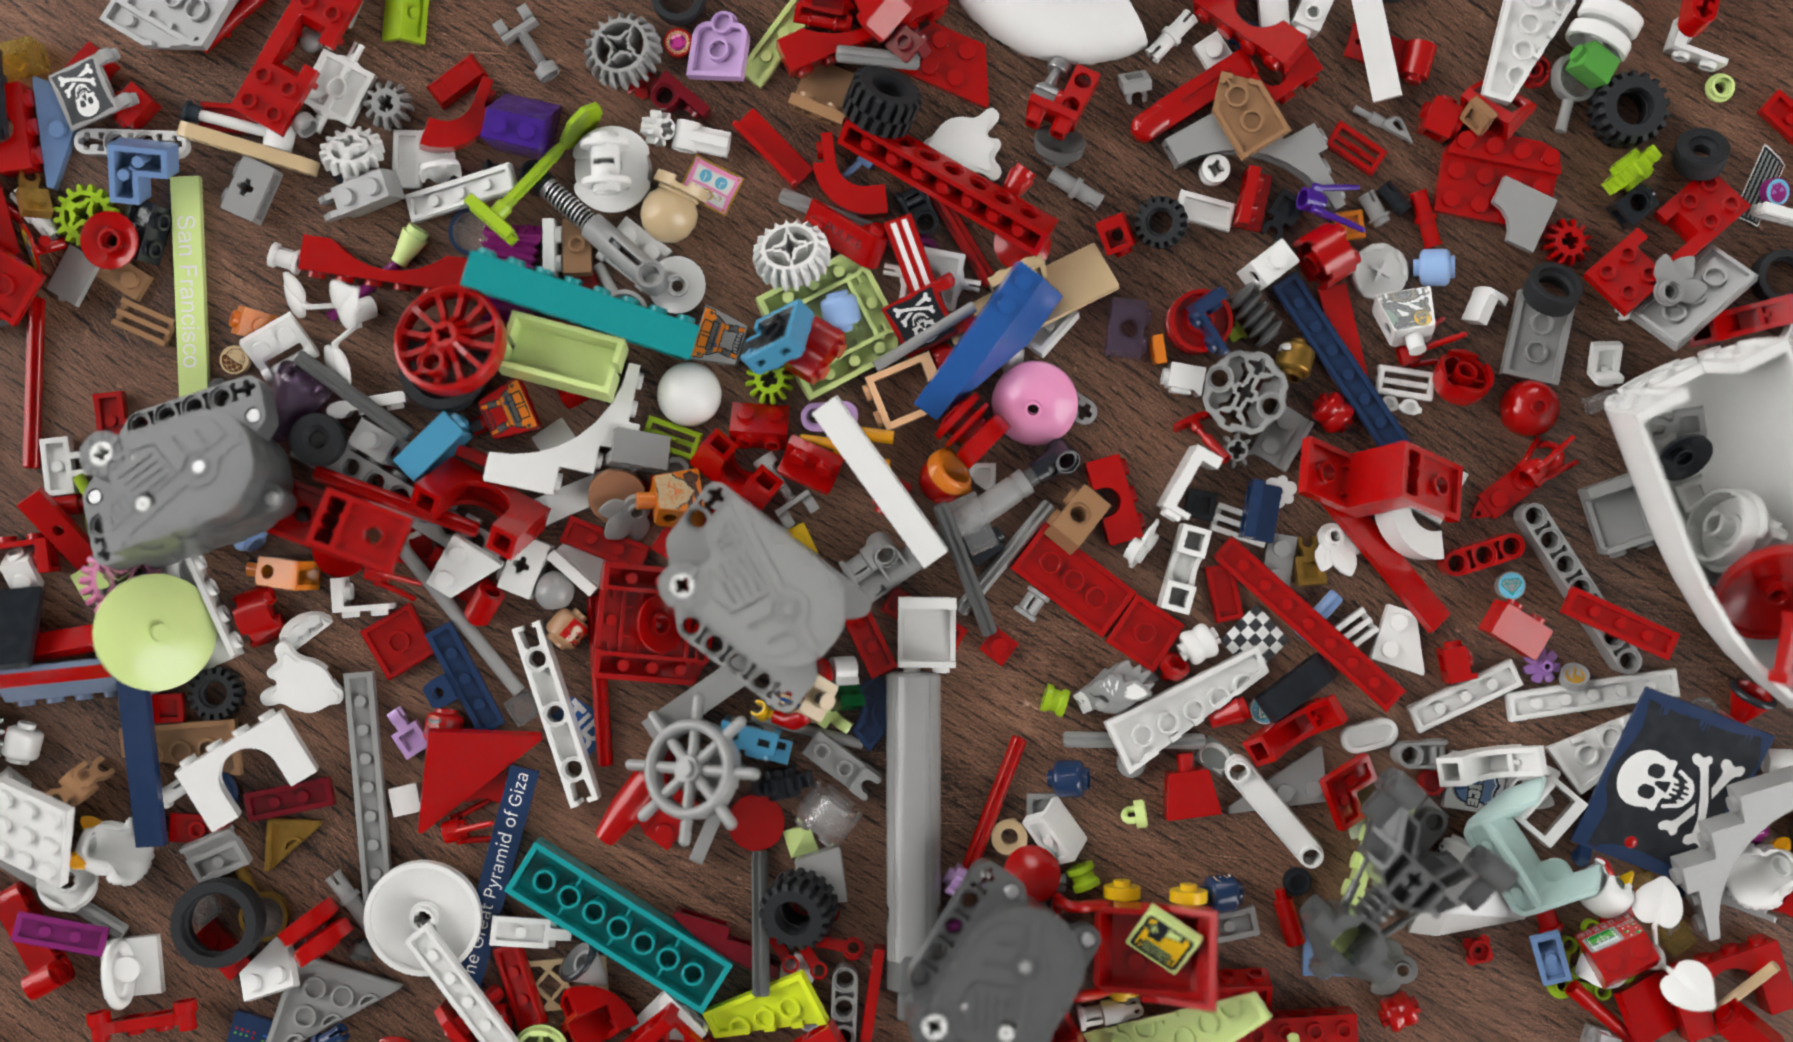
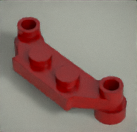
M191 997L176 1000L172 1003L173 1008L125 1014L111 1019L110 1009L89 1012L85 1016L87 1027L91 1029L92 1042L111 1040L110 1034L126 1032L127 1036L144 1033L145 1029L155 1028L156 1032L168 1031L173 1029L174 1026H179L180 1032L197 1029V998Z

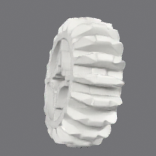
M798 218L794 223H789L786 219L783 225L779 226L775 223L772 230L765 228V236H758V244H755L753 249V263L756 266L757 274L766 285L771 284L775 290L782 286L785 292L790 287H794L798 292L800 286L805 285L809 288L810 281L819 282V275L826 274V266H829L831 261V249L826 235L821 233L818 225L812 227L809 221L801 224Z

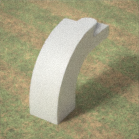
M1522 744L1488 746L1457 751L1436 758L1440 787H1463L1495 778L1537 777L1548 774L1544 745L1522 746Z

